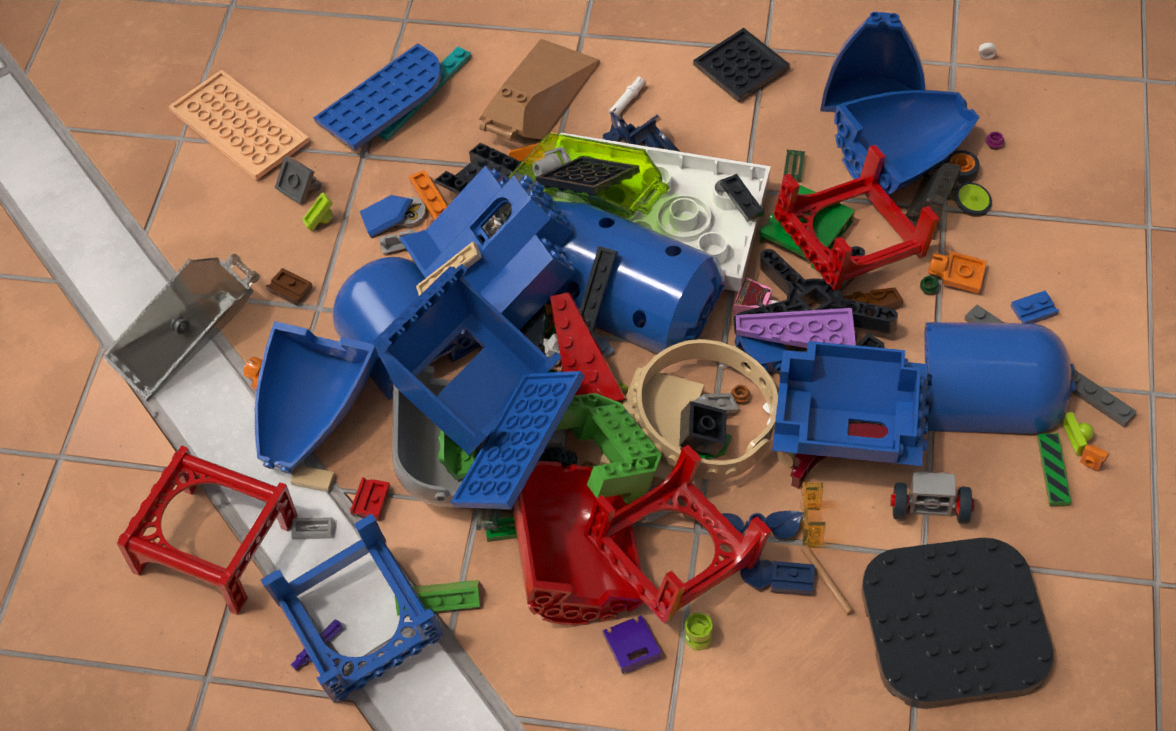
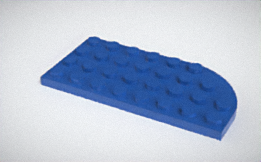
M417 43L313 117L314 121L350 148L357 150L433 94L441 80L442 71L439 60L433 52Z

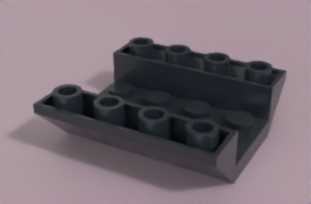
M480 142L469 151L470 163L456 175L445 171L434 180V183L459 195L485 166L490 169L495 168L503 177L506 175L509 178L518 172L523 176L527 174L532 179L534 171L532 166ZM511 203L504 204L497 212L503 214L511 207Z

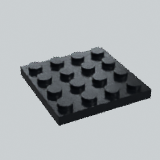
M745 28L737 31L693 60V65L738 102L787 71L790 67L786 60Z
M580 156L536 176V181L544 185L545 188L556 187L562 191L572 190L573 193L583 192L589 196H596L603 190H609L613 185L621 184L622 181L633 178L634 175L640 173V168L638 165Z

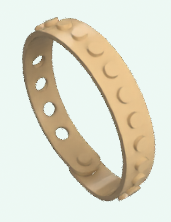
M706 339L680 342L655 355L647 366L642 368L640 379L635 381L633 391L637 392L636 397H632L631 408H635L633 419L662 454L661 460L675 468L681 450L671 445L654 430L643 409L642 392L651 378L662 369L679 361L690 359L714 360L740 371L757 385L765 396L770 411V423L759 436L748 444L745 455L728 461H713L701 458L695 477L711 480L733 478L743 474L764 456L771 444L770 438L775 425L778 393L773 379L759 362L734 346ZM744 362H746L751 367V369L747 368Z

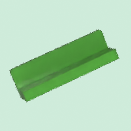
M478 580L413 586L426 610L431 609L432 612L480 607ZM395 596L396 611L398 616L400 615V609L397 598Z

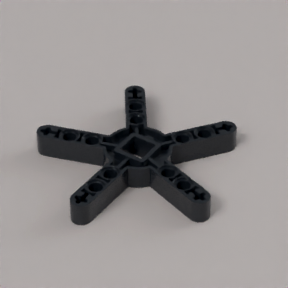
M851 247V256H865V250L862 247ZM765 249L761 252V270L787 295V300L736 314L811 311L812 309L808 305L818 301L821 305L813 310L852 308L854 327L890 334L897 330L898 313L895 309L842 298L841 293L854 278L843 281L841 288L834 291L824 278L805 280L772 249ZM735 315V316H734V333L737 335V331H736V315Z

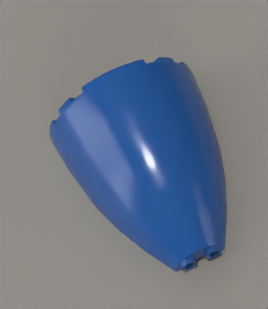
M874 11L846 40L832 64L824 88L820 111L835 113L839 104L888 92L926 90L925 74L918 49L911 35L899 19L898 14Z
M934 90L888 92L837 105L834 124L837 125L838 134L835 135L837 147L841 148L844 156L842 161L853 179L860 178L869 147L876 145L886 157L877 183L888 195L912 184L941 165L961 145L980 117L973 109L969 110L967 108V101L959 92Z
M274 321L258 377L254 408L257 459L264 462V467L272 470L277 467L280 468V471L291 474L293 469L308 458L335 431L351 410L378 359L379 354L374 344L341 337L340 341L315 336L306 328Z

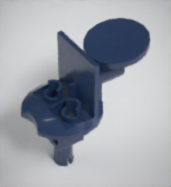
M614 112L610 113L611 129L603 134V140L616 142L624 140L625 143L634 145L644 143L647 147L660 149L663 146L666 150L681 152L656 126V123L661 120L658 114L642 126L635 128L631 123L627 125L621 115Z

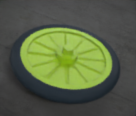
M972 182L964 183L955 191V201L966 213L981 215L991 208V195L979 184Z

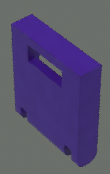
M642 615L637 617V623L632 618L610 627L612 633H609L607 629L602 630L622 674L661 659V652ZM642 650H647L646 655L631 661L627 657Z

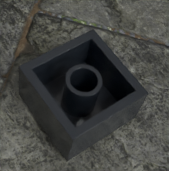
M690 401L681 411L679 446L685 447L689 445L693 450L717 455L726 445L727 410Z

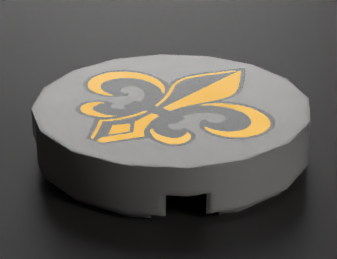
M406 197L413 199L410 207L408 206L403 222L397 224V226L412 228L423 222L426 208L420 199Z

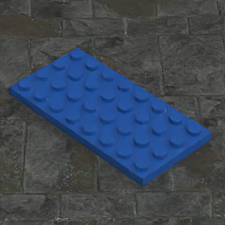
M582 372L532 373L523 375L497 420L499 424L489 434L450 503L454 507L512 509L530 474L535 469L540 456L544 453L545 447L550 438H552L555 429L562 420L565 411L571 404L575 393L580 388L585 377Z

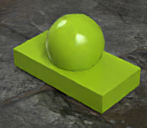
M322 192L303 217L302 221L307 229L313 231L319 222L326 224L332 220L333 212L330 207L333 205V202L327 194Z
M1073 412L1066 413L1062 425L1077 457L1082 456L1087 442L1094 436V428L1088 423L1078 424Z

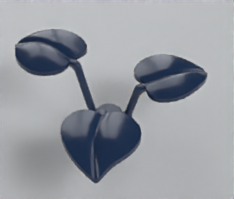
M778 511L769 514L766 519L764 515L754 513L749 517V521H746L744 527L743 521L739 516L731 513H723L722 515L742 534L749 527L751 520L758 516L762 522L767 524L776 538L790 539L799 530L802 512ZM759 557L755 567L750 570L744 567L740 570L741 577L745 583L756 589L766 588L772 582L773 564L769 560L760 561Z

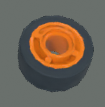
M957 150L945 160L944 174L951 182L964 184L976 179L979 171V160L973 153L966 150Z

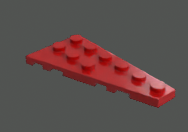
M567 292L550 296L563 372L581 371L585 376L574 396L596 393L614 401L626 400L625 394L621 391L617 379L613 376L608 362L581 316V312L571 293Z

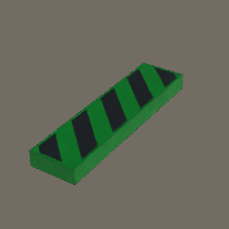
M1058 433L1038 434L1037 440L1049 506H1070L1071 499Z

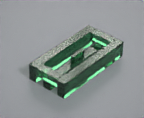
M787 150L783 176L788 174L790 155H794L791 175L797 182L801 183L805 151ZM797 156H801L798 175H795Z

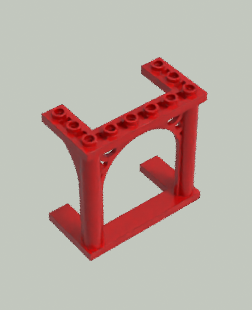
M876 145L870 146L860 178L804 195L798 193L800 185L791 174L783 176L773 215L834 291L841 288L843 281L914 255L919 259L926 257L940 219L927 206L922 208L916 227L911 223L877 183L886 156ZM865 194L905 241L869 255L851 256L852 249L842 237L835 239L832 250L824 246L814 233L813 219L819 211L826 207ZM798 218L805 219L808 223H801Z
M181 445L179 450L173 454L169 465L162 471L158 482L152 486L146 500L141 503L136 515L131 518L125 532L119 536L117 545L133 574L140 576L148 562L170 567L218 586L230 612L238 615L248 599L240 581L241 575L276 518L280 528L289 531L293 518H297L298 515L287 484L279 482L276 487L191 455L189 448ZM200 484H217L266 502V505L227 568L180 551L171 546L164 538L161 526L163 513L170 501L180 492L185 491V493L192 495ZM147 528H156V531L153 534L148 536L143 535ZM160 538L158 543L154 541L155 539Z
M689 445L682 448L675 468L659 485L615 512L614 507L602 495L597 497L584 532L587 540L665 625L672 620L676 611L744 567H747L749 570L755 567L771 533L767 524L762 522L757 516L751 520L745 536H743L717 510L716 506L692 484L701 458ZM680 497L687 506L681 507L677 499ZM659 511L681 512L696 519L709 532L714 544V558L707 569L686 583H683L671 570L665 574L658 590L611 537L652 513ZM726 545L732 552H725L720 549V546Z

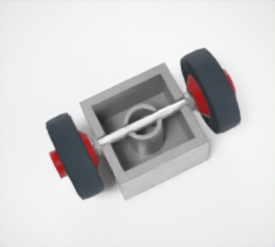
M919 471L913 472L909 495L907 494L906 483H895L894 492L890 496V507H893V518L899 520L905 519L908 504L909 514L951 516L953 508L957 512L958 523L968 524L971 519V512H974V499H972L971 487L962 486L959 487L956 501L954 500L955 474Z

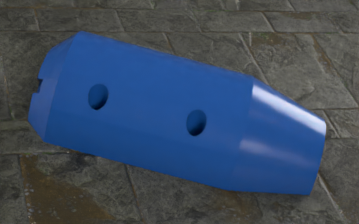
M552 201L553 204L561 209L562 212L560 214L570 221L571 224L569 226L574 231L560 247L564 251L562 254L573 263L571 266L575 270V273L554 295L571 293L580 309L598 246L618 251V255L596 328L655 354H659L677 343L700 338L708 316L713 311L727 283L716 256L594 205ZM511 212L509 213L505 222L509 219ZM549 299L545 304L551 305V299Z

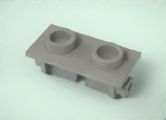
M409 229L408 231L399 232L397 236L395 234L383 235L382 238H379L383 254L406 249L400 238L415 233V230L411 231Z

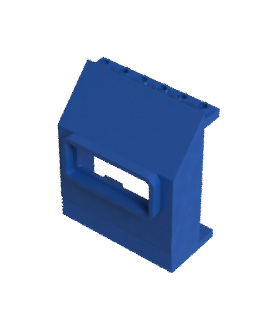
M461 264L457 268L450 266L372 342L395 387L451 440L455 441L464 452L470 455L499 424L497 420L523 375L547 373L561 356L555 352L548 358L462 277L467 268ZM462 330H465L483 349L435 396L416 377Z

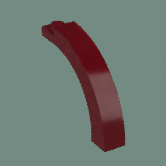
M848 425V435L883 438L888 434L887 427L882 425ZM797 453L794 460V468L790 474V477H792L791 486L799 489L812 468L828 456Z

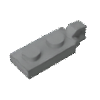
M732 393L703 394L701 397L693 400V402L727 410V414H736L739 411Z

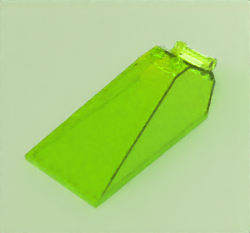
M549 132L509 176L511 178L516 172L523 176L527 174L535 183L536 176L533 171V163L544 158V153L562 147L571 161L580 156L627 163L638 165L640 173L634 175L631 179L622 181L621 184L611 186L609 190L599 192L596 196H589L583 192L573 193L572 190L562 191L556 187L545 188L543 190L544 193L571 202L591 204L629 219L637 211L648 215L661 196L670 190V187L662 182L661 172L645 149ZM558 152V153H555V154L558 156V158L560 159L561 164L563 165L564 162H563V160H562V158H561L560 153H559V152Z

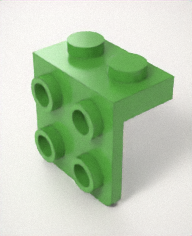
M440 429V435L438 436L440 444L438 459L455 480L462 479L466 476L477 457L478 447L468 455L467 452H464L455 441L451 440Z

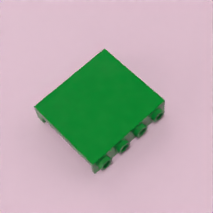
M800 185L798 191L799 194L804 195L816 193ZM837 203L819 211L813 219V230L818 240L832 250L835 239L842 237L853 223L855 210ZM772 213L766 225H762L759 230L760 243L763 244L768 239L806 257L780 222L775 219L774 213ZM798 218L801 223H808L805 219ZM811 262V268L815 269V266Z

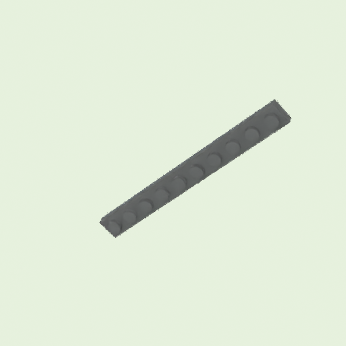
M979 305L970 310L964 319L968 323H1004ZM1074 369V373L1071 375V380L1075 381V391L1072 392L1073 394L1122 427H1125L1133 419L1137 412L1135 409Z

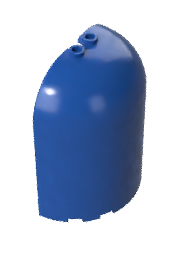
M385 257L371 261L352 273L338 291L333 305V324L339 337L373 344L372 341L419 297L416 286L426 278L416 263L402 257ZM460 332L432 362L446 354L449 355L452 362H455L481 347V345L463 336ZM378 356L370 377L386 398L390 400L393 398V381L380 356Z
M925 323L926 388L930 389L929 401L925 400V405H929L928 418L925 417V422H928V431L1041 433L1054 428L1064 419L1069 408L1071 392L1075 391V381L1071 380V375L1074 373V364H1070L1067 348L1055 332L1047 327L1030 323Z

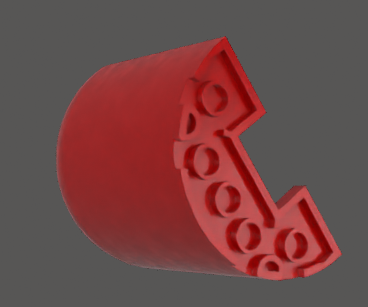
M539 461L530 474L525 487L520 492L516 503L513 505L525 593L531 613L541 615L542 620L550 623L586 625L589 624L590 620L601 618V621L604 622L617 618V613L625 610L631 612L641 606L644 601L584 536L596 496L587 486L593 468L571 464L564 469L561 463L556 461ZM620 495L604 497L614 507L615 512L628 505ZM631 525L611 537V539L641 571L633 526Z

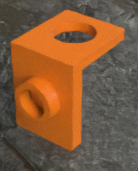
M1092 444L1086 445L1080 463L1099 471L1109 453Z

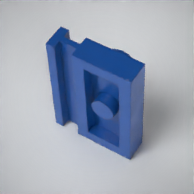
M1046 290L1011 302V308L1022 323L1033 324L1054 317L1059 312Z

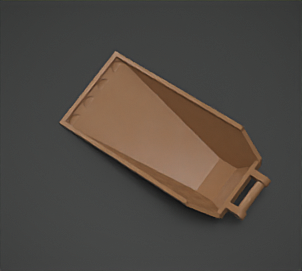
M540 39L501 86L480 116L479 120H482L480 130L498 134L509 141H513L516 135L519 134L528 138H537L543 142L596 69L600 59Z

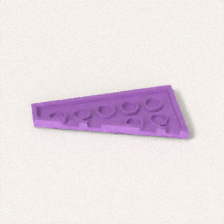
M852 308L736 315L737 335L804 348H808V341L856 345Z

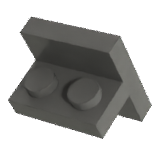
M284 156L275 189L299 204L305 203L308 191L319 190L322 183L316 180L314 176L315 171L290 156Z

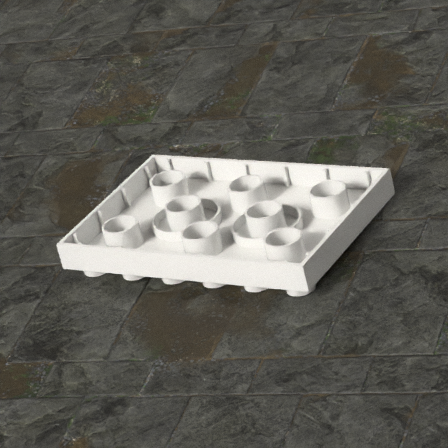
M566 133L560 134L556 148H564L571 161L580 156L627 163L638 165L640 173L634 175L631 179L622 181L621 184L611 186L609 190L599 192L596 196H589L583 192L573 193L572 190L562 191L556 187L545 188L543 190L544 193L550 195L553 201L594 205L716 256L727 282L724 289L740 291L760 217L747 222L722 188L721 180L737 174L761 208H763L770 181V166ZM558 152V153H555V154L558 156V158L560 159L561 164L563 165L564 162H563V160H562V158H561L560 153H559V152Z

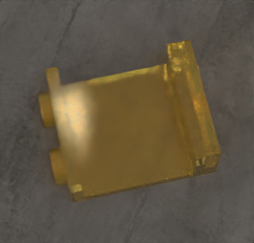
M802 482L800 500L802 546H823L825 522L808 521V510H821L823 482Z

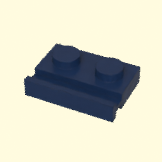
M773 561L771 592L813 595L815 565Z

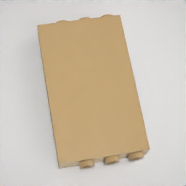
M637 367L627 392V399L623 402V406L632 418L635 413V408H631L632 397H636L637 392L633 391L635 381L640 379V372L642 370ZM657 373L651 378L642 392V405L648 421L662 438L680 450L683 448L679 446L681 411L690 401L696 400L704 394V384L689 381L686 378L674 377L667 373ZM603 453L600 465L610 464V461ZM660 459L650 486L656 487L673 471L674 467Z

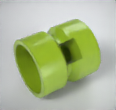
M697 612L689 615L686 619L685 641L693 650H704L712 642L713 625L708 615Z

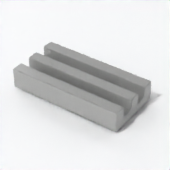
M333 517L293 518L291 537L292 539L332 538L334 519Z

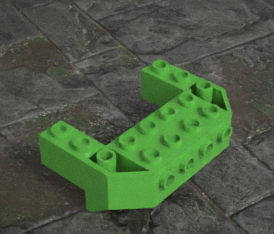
M596 393L574 396L555 430L570 428L579 441L593 439L610 461V464L594 466L587 486L596 498L601 495L603 497L620 495L626 504L632 503L648 492L662 454L620 402Z

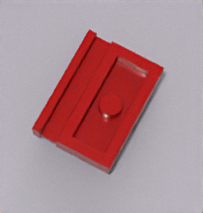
M362 477L350 509L351 515L356 514L365 518L373 514L375 519L379 520L391 487L390 482L375 479L367 480Z

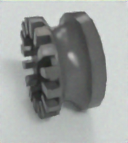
M179 315L177 318L175 317V320H172L173 322L170 325L172 330L182 334L188 329L189 321Z

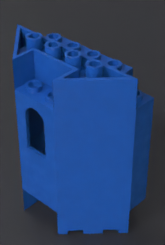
M808 341L807 352L783 350L772 451L922 466L923 452H926L927 439L923 438L924 434L927 435L928 422H924L925 417L928 418L929 405H925V400L929 401L930 389L926 388L927 364L908 362V358H905V350ZM852 420L880 423L887 427L888 434L883 438L848 435V422Z

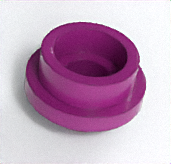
M991 132L986 138L987 145L992 148L1002 147L1004 144L1003 135L1000 132Z

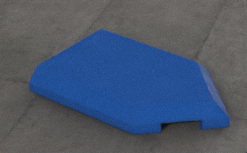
M391 194L361 210L360 214L369 236L372 238L403 222L406 216L405 212L408 206H411L413 199Z

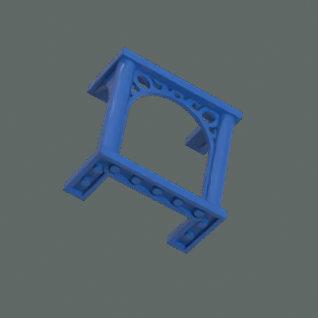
M373 514L354 524L361 540L291 582L287 581L280 569L261 579L262 584L278 607L281 606L320 675L317 677L319 684L333 703L346 699L348 694L355 689L360 690L364 688L367 682L373 678L382 677L386 670L391 667L400 666L404 659L419 654L423 650L422 648L429 644L437 643L444 635L432 610H426L386 545L387 541ZM370 553L397 598L400 609L398 627L390 641L380 650L362 657L343 656L332 651L323 642L297 596ZM409 616V620H412V622H404V620ZM404 628H412L416 631V634L411 638H406L402 636L401 632ZM396 641H403V643L398 644V646H395ZM341 660V662L338 665V668H336L337 664H335L333 661ZM366 662V665L359 669V664ZM347 663H353V673L347 677L344 676V666Z

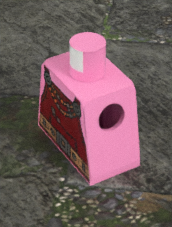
M745 278L734 303L733 316L739 312L779 301L772 300L771 288Z

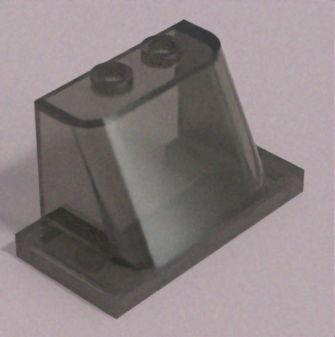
M946 163L932 175L926 174L905 215L916 227L922 208L929 206L940 218L932 238L933 240L936 239L942 225L941 218L946 200L954 201L955 191L960 186L958 183L961 166L952 163Z

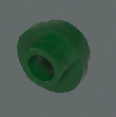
M926 276L920 282V289L927 294L935 293L939 288V283L933 276Z

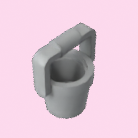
M558 147L544 153V158L534 162L533 171L535 176H539L562 165L555 153H560L564 164L571 161L564 148Z

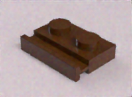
M281 268L273 277L271 283L266 285L267 291L297 305L299 299H302L312 288V283Z

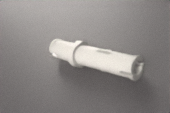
M638 76L632 85L626 88L625 93L613 107L609 109V115L612 112L620 114L630 101L638 96L642 87L646 85L645 79L639 81L641 77Z

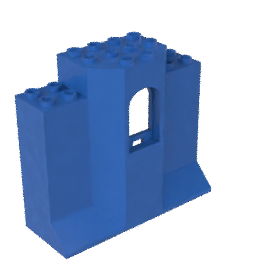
M485 166L426 230L400 238L425 278L471 242H475L478 245L482 258L471 265L462 277L518 330L575 273L571 266L573 263L562 254L564 251L560 247L574 232L569 226L571 224L570 221L560 214L562 212L561 209L552 203V197L544 193L543 190L545 188L538 181L534 183L527 174L523 176L518 172L511 178L506 175L503 177L495 168L490 169ZM511 203L512 212L509 219L489 238L482 227L504 204ZM481 236L486 240L484 243L480 239ZM465 330L461 331L463 336L477 342Z

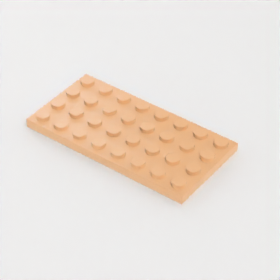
M220 70L169 106L170 111L256 181L283 162L284 156H291L309 143L308 136L223 70Z

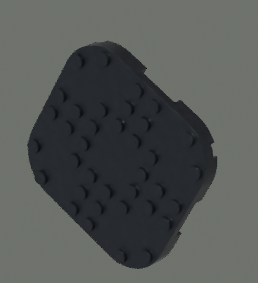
M973 538L895 548L880 553L866 567L861 594L875 644V656L880 677L889 693L893 697L897 696L905 701L904 704L920 709H932L953 706L954 702L989 697H996V700L1022 697L1036 691L1048 677L1053 662V648L1031 572L1021 553L1008 543L993 538Z

